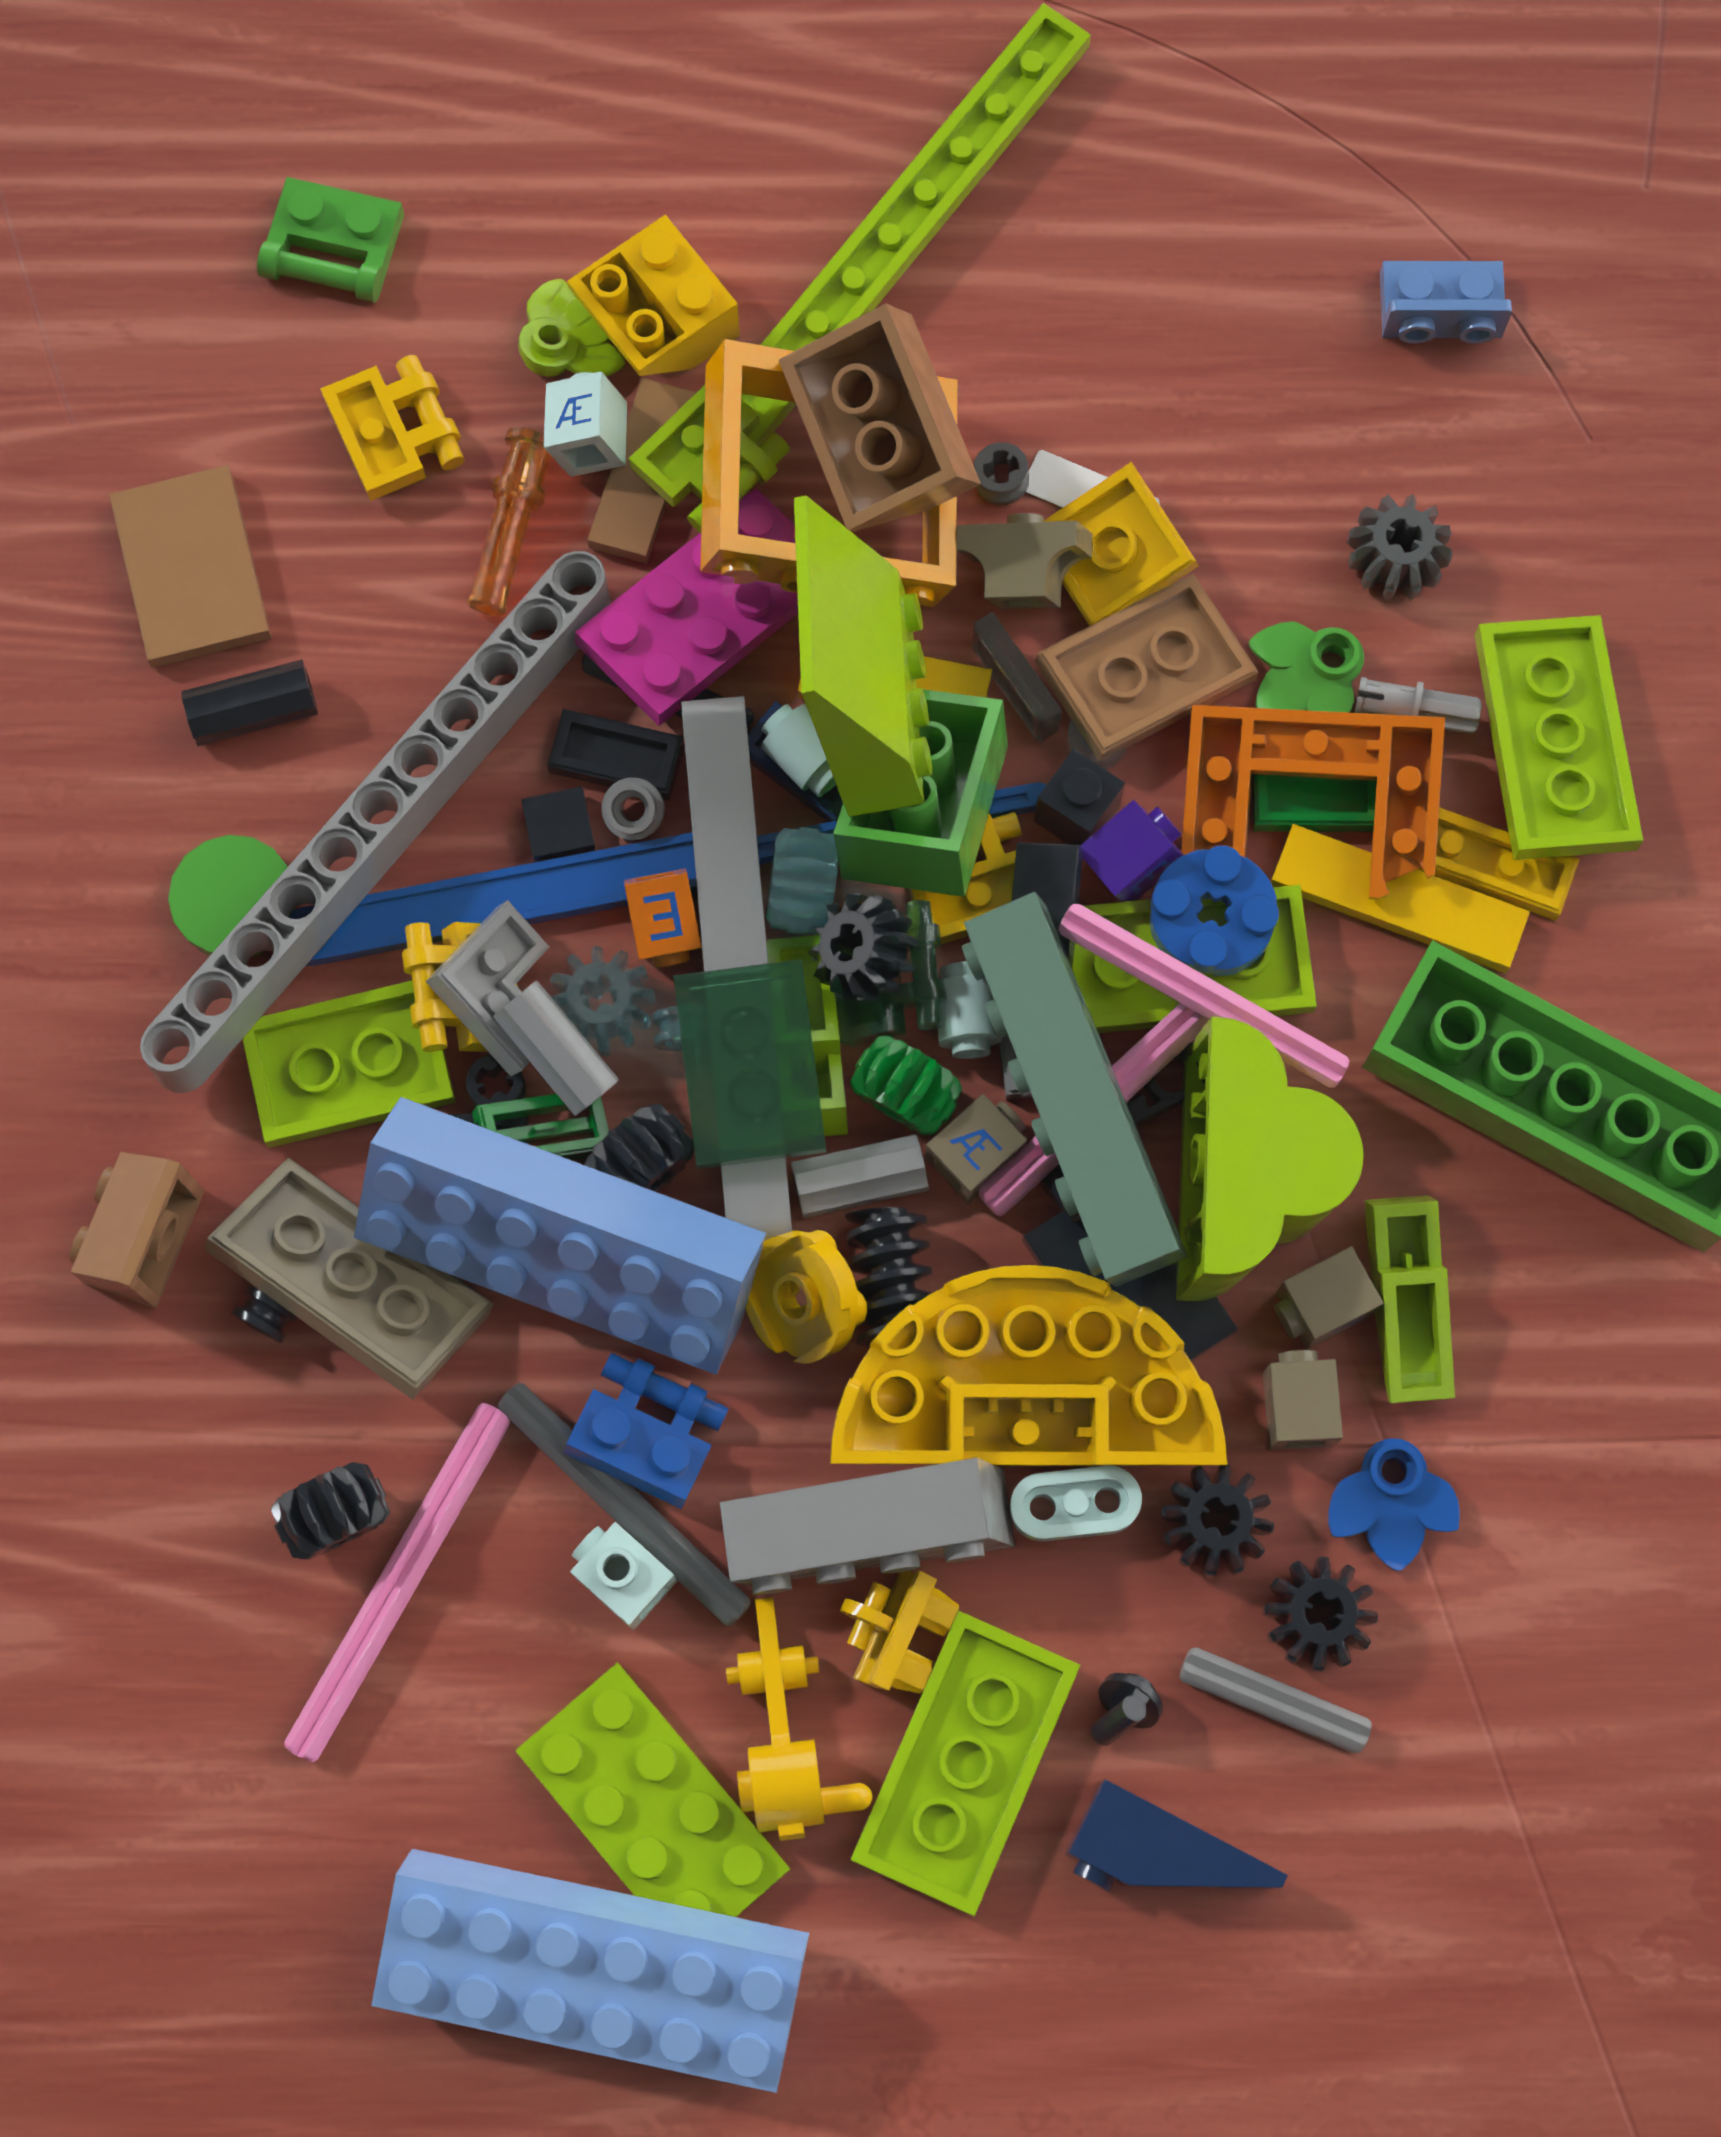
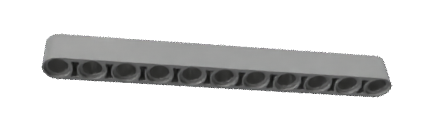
M573 551L564 554L552 564L147 1027L141 1037V1054L155 1078L165 1089L175 1093H186L197 1089L210 1077L259 1018L580 649L575 644V631L611 604L605 570L602 562L595 555L585 551ZM580 585L593 587L588 593L582 595L568 593L574 587ZM542 629L554 631V634L543 640L529 638L533 633ZM502 674L515 676L510 683L502 686L490 684L491 680ZM463 719L476 721L468 730L462 732L450 730L457 721ZM419 766H436V769L428 776L422 778L410 776L412 771ZM385 810L396 812L394 818L387 823H370L372 817L378 812ZM339 858H356L353 865L346 870L340 872L329 870L332 863ZM304 903L315 905L312 912L304 918H288L291 910L297 905ZM263 950L274 952L266 964L259 967L246 966L250 957L255 953ZM220 998L232 999L228 1009L223 1013L215 1016L205 1015L207 1007L214 1000ZM179 1046L189 1047L188 1054L179 1063L173 1065L163 1064L164 1057L171 1049Z

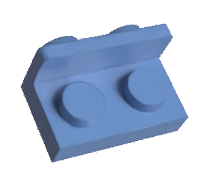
M1383 261L1380 269L1382 338H1400V340L1406 343H1423L1433 338H1460L1466 343H1484L1493 338H1502L1512 314L1511 300L1505 299L1503 261Z

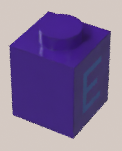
M1134 799L1080 846L1084 850L1083 859L1113 895L1122 902L1136 901L1158 883L1164 870L1184 855L1174 844V841L1182 833L1158 806L1148 813Z

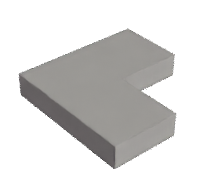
M507 900L491 912L426 980V983L510 1076H513L522 1071L530 1061L492 1016L522 992L515 984L547 951L549 946Z

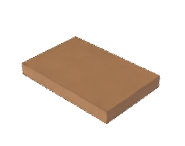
M229 465L109 494L147 660L152 668L272 638Z
M1194 573L1038 652L1035 660L1039 670L1098 762L1191 715L1192 705H1210L1255 681L1259 673Z

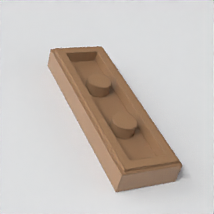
M646 378L641 379L627 420L626 466L611 468L587 539L590 549L644 564L648 563L668 502L630 468L629 457L697 392Z

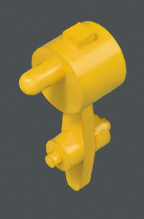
M773 1597L755 1599L761 1651L737 1654L738 1666L726 1668L728 1685L740 1683L742 1696L766 1693L772 1745L748 1747L749 1770L737 1771L741 1811L755 1812L758 1833L778 1830L780 1841L805 1838L804 1827L825 1824L824 1815L866 1809L871 1804L872 1792L863 1783L821 1788L815 1739L790 1742L785 1690L808 1687L807 1674L819 1673L818 1657L805 1658L803 1645L779 1648Z

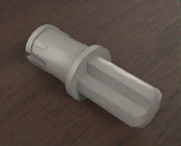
M1361 677L1355 713L1445 717V730L1471 734L1475 733L1478 728L1482 705L1481 700L1477 697L1423 689L1424 682H1417V687L1368 680L1365 677Z

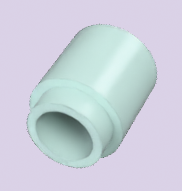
M788 704L782 706L766 721L761 729L767 736L761 745V749L803 791L810 789L817 797H821L831 790L836 783L806 704H802L794 710Z
M967 961L945 965L940 968V981L934 985L939 1046L952 1049V1056L958 1059H975L988 1056L990 1054V1046L1000 1043L1002 1038L1000 1039L997 1036L985 1008V1003L994 1000L987 980L983 978L977 981Z

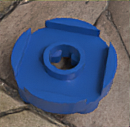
M1215 846L1210 850L1193 851L1175 860L1161 874L1150 901V930L1158 948L1196 971L1213 973L1212 976L1233 975L1255 963L1266 950L1279 918L1276 894L1266 874L1250 859L1240 856L1234 848L1228 846ZM1210 898L1214 902H1224L1228 907L1224 914L1227 923L1220 927L1213 920L1203 924L1197 917L1203 909L1202 900Z

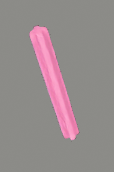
M1073 904L1062 918L1058 931L1064 937L1208 1019L1211 1017H1223L1251 1025L1272 1042L1283 1062L1323 1085L1335 1088L1348 1069L1350 1061L1347 1056L1080 904Z
M1180 1003L1112 1065L1125 1101L1127 1102L1185 1049L1195 1039L1209 1019ZM1035 1136L980 1187L978 1192L980 1199L994 1214L998 1216L1005 1215L1059 1165L1056 1154L1046 1156Z

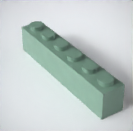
M1032 892L964 922L971 942L962 945L964 956L975 979L978 981L986 978L994 998V1000L985 1003L987 1014L997 1036L1000 1039L1006 1036L1010 1038L1017 1056L1016 1059L1008 1062L1010 1072L1022 1097L1030 1094L1033 1096L1041 1117L1031 1121L1032 1127L1046 1156L1056 1154L1064 1176L1056 1179L1055 1184L1069 1216L1079 1213L1088 1236L1080 1239L1079 1245L1092 1275L1097 1276L1103 1273L1105 1280L1118 1287L1188 1258L1047 906L1036 892Z

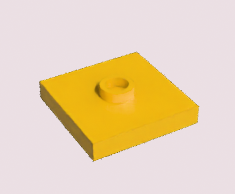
M1132 462L1044 520V522L1078 521L1093 534L1092 558L1084 559L1074 564L1067 571L1062 581V584L1089 626L1170 586L1199 566Z

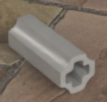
M537 980L492 1016L575 1116L618 1082V1077Z
M917 1135L791 1162L803 1219L929 1191L926 1168Z

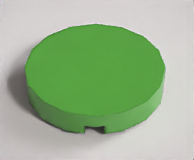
M225 835L204 841L184 856L172 875L168 901L173 922L191 945L210 956L288 866L272 847L253 837ZM265 950L257 952L253 956L261 955Z

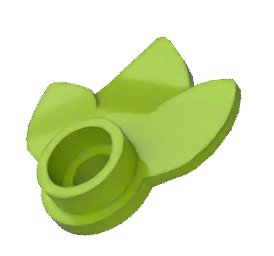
M563 279L550 280L542 284L531 295L526 309L529 322L520 332L518 349L525 365L532 372L550 377L559 375L567 369L575 374L602 372L605 376H609L624 367L625 361L622 355L609 343V337L575 297Z

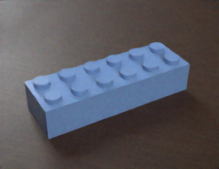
M400 1097L370 1142L354 1233L355 1239L717 1375L741 1326L766 1233L403 1097Z

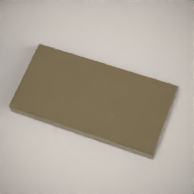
M288 1157L207 1238L205 1251L413 1400L488 1318L493 1303L451 1274L355 1239L354 1233L359 1207Z

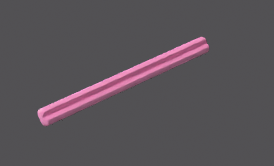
M481 1403L476 1408L285 1739V1748L294 1755L308 1762H315L319 1759L510 1426V1419L501 1410L486 1403Z

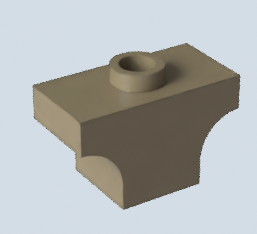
M1016 513L1007 516V523L957 525L956 550L973 562H980L985 573L984 598L1000 609L1061 608V586L1064 576L1077 562L1092 558L1093 534L1078 521L1044 522V517L1038 514Z

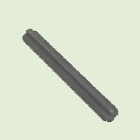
M518 1383L504 1394L498 1404L499 1410L506 1414L519 1430L627 1533L670 1570L676 1579L726 1626L733 1625L744 1615L751 1604L748 1596L733 1582H730L727 1576L631 1485L563 1453L573 1430L527 1386Z

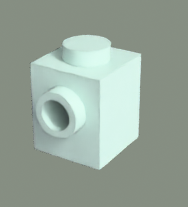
M616 1522L606 1532L599 1526L594 1528L572 1554V1557L578 1563L570 1571L571 1574L633 1631L677 1583L675 1575Z

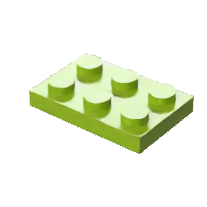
M412 981L269 1014L259 1018L242 1039L263 1138L268 1148L384 1121L400 1097L432 1109L456 1103L444 1050L436 1052L422 1051L420 1031L412 1026L410 1006L415 1004Z

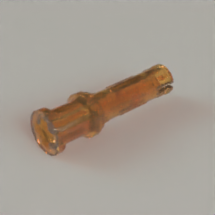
M515 427L510 428L506 432L504 440L505 444L509 447L501 475L496 476L491 485L493 497L497 502L486 541L483 545L472 591L467 599V604H469L470 608L491 616H503L506 613L507 600L517 564L520 560L532 511L538 510L545 502L546 491L542 486L549 461L554 459L544 448V433L528 428Z

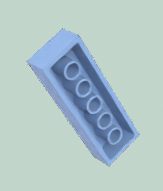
M411 1849L395 1876L371 2006L777 2093L809 1933Z

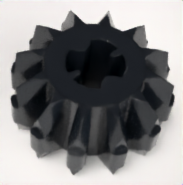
M860 893L847 894L844 905L838 903L826 905L829 920L827 924L811 926L817 935L820 936L819 944L807 951L813 960L820 962L813 976L819 979L822 984L829 985L830 991L836 997L848 1001L855 999L865 1003L880 1002L883 991L890 994L901 992L898 978L900 972L916 971L910 961L906 960L907 953L921 945L914 936L907 934L913 920L906 913L896 910L897 906L891 900L879 895L868 897Z
M661 1103L649 1105L648 1107L639 1108L629 1118L625 1117L617 1127L608 1131V1135L594 1146L593 1152L586 1159L585 1166L658 1193L665 1185L670 1184L671 1180L679 1172L685 1169V1164L693 1157L695 1150L694 1141L685 1130L686 1126L674 1113L670 1114Z
M355 1462L343 1467H337L327 1473L319 1474L315 1478L299 1484L298 1487L283 1493L282 1497L278 1498L270 1509L276 1522L274 1527L282 1544H286L292 1558L307 1560L320 1554L323 1555L330 1550L342 1547L346 1543L360 1538L365 1533L376 1529L378 1525L384 1523L390 1514L384 1499L386 1494L379 1479H375L368 1465Z
M1219 1465L1215 1473L1214 1484H1211L1207 1472L1202 1466H1197L1190 1472L1195 1491L1179 1481L1174 1482L1170 1488L1173 1497L1183 1506H1163L1160 1517L1169 1522L1181 1523V1527L1166 1533L1163 1540L1167 1546L1176 1545L1184 1540L1187 1541L1190 1547L1184 1551L1179 1559V1563L1184 1567L1192 1564L1200 1553L1205 1555L1204 1575L1206 1577H1214L1219 1568L1220 1556H1222L1228 1570L1233 1575H1236L1244 1569L1243 1559L1239 1550L1256 1560L1265 1552L1261 1543L1250 1534L1263 1536L1270 1535L1273 1532V1522L1267 1519L1256 1518L1253 1515L1267 1508L1271 1504V1500L1268 1495H1259L1248 1500L1245 1493L1253 1486L1255 1478L1249 1473L1245 1474L1239 1480L1236 1487L1229 1485L1231 1476L1230 1465ZM1213 1505L1217 1513H1225L1227 1511L1230 1513L1232 1521L1224 1528L1229 1535L1221 1536L1216 1527L1204 1528L1201 1520L1209 1513V1509L1205 1506Z
M1321 1556L1316 1559L1312 1578L1307 1567L1301 1561H1296L1289 1566L1290 1575L1295 1586L1281 1578H1275L1270 1584V1589L1286 1603L1273 1602L1263 1606L1262 1614L1264 1616L1283 1619L1284 1625L1276 1627L1269 1632L1267 1637L1270 1643L1280 1642L1288 1635L1291 1637L1294 1643L1285 1655V1660L1291 1664L1297 1662L1306 1649H1310L1309 1664L1313 1672L1324 1670L1327 1662V1650L1333 1661L1340 1668L1347 1666L1351 1663V1656L1345 1642L1361 1651L1367 1649L1371 1643L1367 1635L1356 1628L1355 1625L1368 1626L1377 1623V1612L1361 1610L1357 1607V1603L1370 1597L1373 1591L1369 1585L1361 1586L1353 1592L1346 1587L1355 1573V1568L1350 1565H1345L1337 1573L1335 1579H1331L1329 1558ZM1309 1598H1314L1319 1606L1329 1603L1334 1609L1335 1615L1327 1620V1623L1333 1626L1330 1631H1327L1321 1622L1310 1625L1306 1620L1305 1613L1313 1608V1605L1307 1602Z

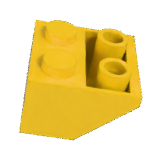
M666 214L567 281L569 289L639 376L693 369L712 356L724 339L735 340L740 337L738 303Z

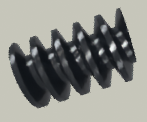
M875 1207L851 1211L845 1214L847 1221L861 1225L851 1230L846 1236L850 1247L864 1250L849 1260V1268L854 1273L867 1276L855 1283L857 1290L863 1295L865 1301H869L867 1303L865 1320L861 1324L873 1327L857 1336L856 1344L860 1346H870V1343L882 1329L902 1310L933 1293L915 1288V1281L931 1275L933 1272L930 1266L913 1263L912 1257L929 1249L930 1242L910 1236V1230L928 1223L927 1216L908 1212L907 1208Z

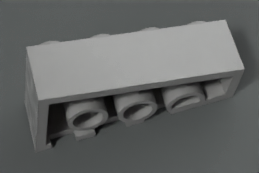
M979 1458L720 1502L730 1582L752 1585L753 1595L791 1590V1579L816 1576L817 1584H831L856 1579L855 1570L880 1567V1571L883 1574L897 1573L920 1568V1561L945 1557L946 1563L963 1562L985 1557V1551L1016 1547L1009 1512L1004 1469Z

